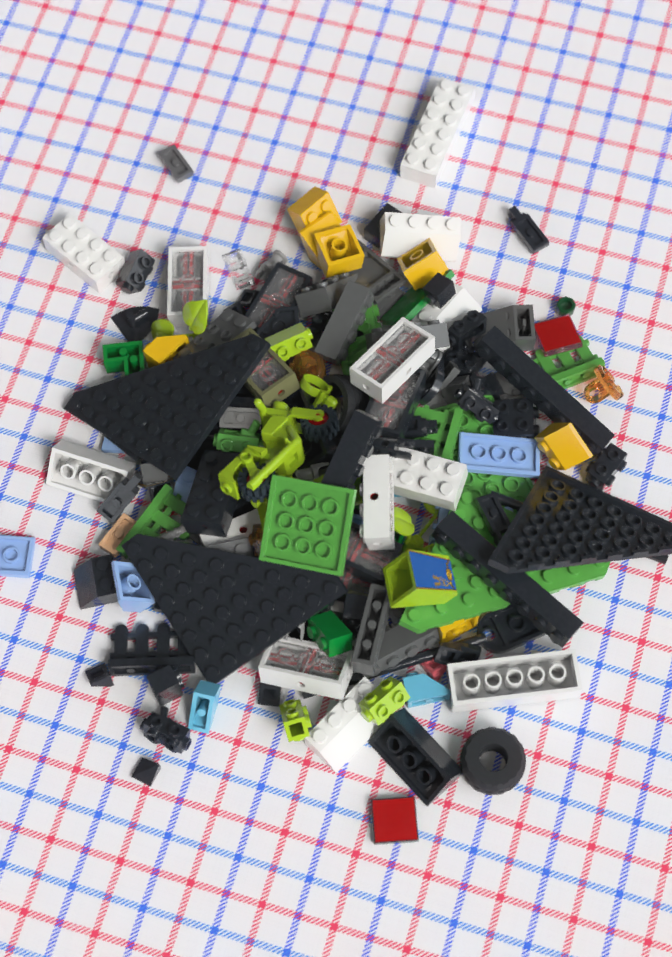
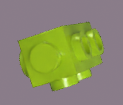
M301 322L265 338L271 344L270 348L283 361H287L296 354L305 353L313 347L311 343L313 335L310 329L305 328Z
M389 676L382 680L380 685L372 692L366 694L358 705L362 710V717L367 722H373L379 726L397 709L403 707L405 702L411 697L401 681Z
M290 699L279 705L288 741L298 742L310 736L308 728L312 727L308 710L306 706L301 705L300 699Z

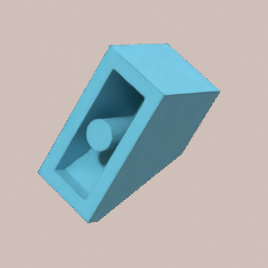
M409 673L402 679V684L411 697L406 701L408 708L450 700V689L424 673Z
M200 680L193 693L188 724L189 729L209 734L219 701L220 684Z

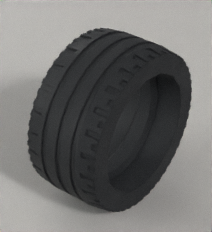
M326 375L321 379L333 387L329 396L332 395L337 399L340 390L343 395V411L338 420L339 432L336 435L342 436L354 410L365 412L370 401L369 395L351 384L349 375Z

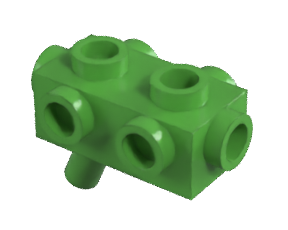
M254 419L249 429L241 428V431L221 428L218 434L214 435L213 446L222 452L231 453L242 452L247 448V445L264 448L261 433H256L261 422Z

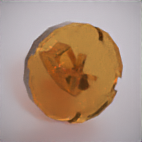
M310 350L297 354L294 357L293 363L289 365L295 372L298 383H300L304 374H312L321 379L326 376L324 360L319 354Z
M602 365L594 368L597 378L585 387L584 395L586 400L595 404L601 402L609 395L616 401L621 399L624 393L621 387L616 386L614 383L615 378ZM599 390L596 396L589 395L591 391Z

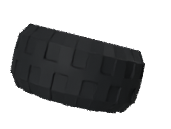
M488 727L476 731L467 739L461 751L460 767L465 781L474 790L486 795H500L512 790L523 777L526 767V755L522 744L514 734L502 728ZM489 751L498 752L503 756L506 766L499 771L487 770L480 762L481 755Z

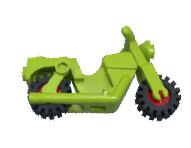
M256 398L254 405L259 411L262 423L261 436L265 448L247 445V448L218 474L221 490L225 494L239 500V487L240 493L243 498H246V501H251L255 508L260 506L266 499H269L273 474L278 473L277 475L289 477L304 463L305 455L299 434H304L305 439L308 438L310 442L314 439L315 443H319V440H322V443L326 442V438L330 441L332 435H337V432H339L337 412L333 410V407L330 406L328 408V405L325 404L321 407V404H317L316 408L313 405L310 406V409L293 407L289 411L288 405L283 401H275L273 408H266L260 398ZM296 418H300V423L296 421Z

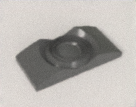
M358 240L365 255L362 268L350 271L349 274L358 273L355 283L370 288L374 295L373 303L378 304L407 281L401 274Z

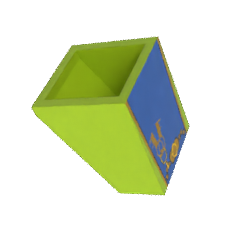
M408 549L383 568L390 608L445 604L458 595L448 555Z

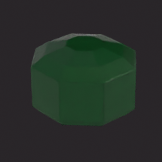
M566 296L560 298L556 305V310L561 316L573 315L576 308L574 300Z

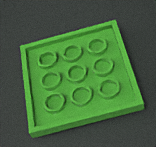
M273 474L259 560L343 576L357 489Z

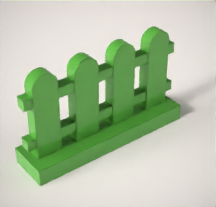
M579 336L580 343L553 349L552 353L548 354L544 349H538L535 352L536 359H533V361L540 365L564 389L604 375L605 362L603 358H599L597 354L593 355L588 348L590 342L588 339L584 340L581 336ZM575 351L580 360L575 362L570 353ZM558 358L562 367L556 368L552 359Z
M424 405V408L417 407L414 416H421V418H426V420H437V425H440V428L436 434H429L415 439L434 440V456L452 460L463 421L464 409L455 408L454 414H450V410L447 409L444 412L432 410L430 405ZM446 427H450L449 432L445 431ZM441 444L445 445L444 449L440 448Z
M165 484L116 548L120 556L127 560L128 555L121 545L136 534L158 537L160 535L156 532L160 527L166 531H171L181 525V523H178L169 515L174 511L182 516L186 503L181 500L182 496L180 494L173 495L172 487ZM185 532L178 539L187 540L190 537V533Z

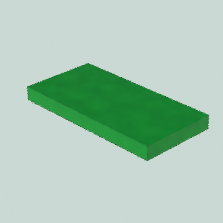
M448 269L443 275L452 279L455 274L451 269ZM411 287L380 319V322L386 326H394L402 317L411 321L428 304L424 299L423 288L414 290Z

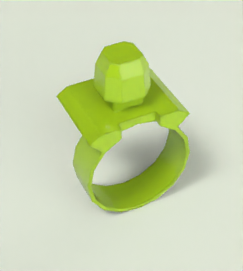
M304 374L299 385L306 393L317 397L313 403L314 408L317 407V404H321V406L325 404L328 405V408L331 406L335 409L338 401L332 395L329 396L333 387L329 386L318 376ZM309 383L314 384L315 386L319 387L320 389L315 388L314 386L310 385Z

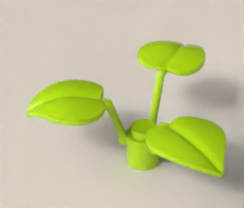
M207 299L190 301L184 305L182 311L183 320L186 325L190 326L189 330L194 333L180 335H186L194 339L205 331L208 318ZM158 319L152 323L151 334L153 340L156 337L174 336V326L169 320Z
M423 502L426 510L434 515L418 535H412L415 526L411 523V516L405 510L394 507V530L403 536H407L404 540L402 554L408 549L423 552L428 550L431 553L434 544L423 547L424 540L422 535L438 517L439 509H435L434 505Z

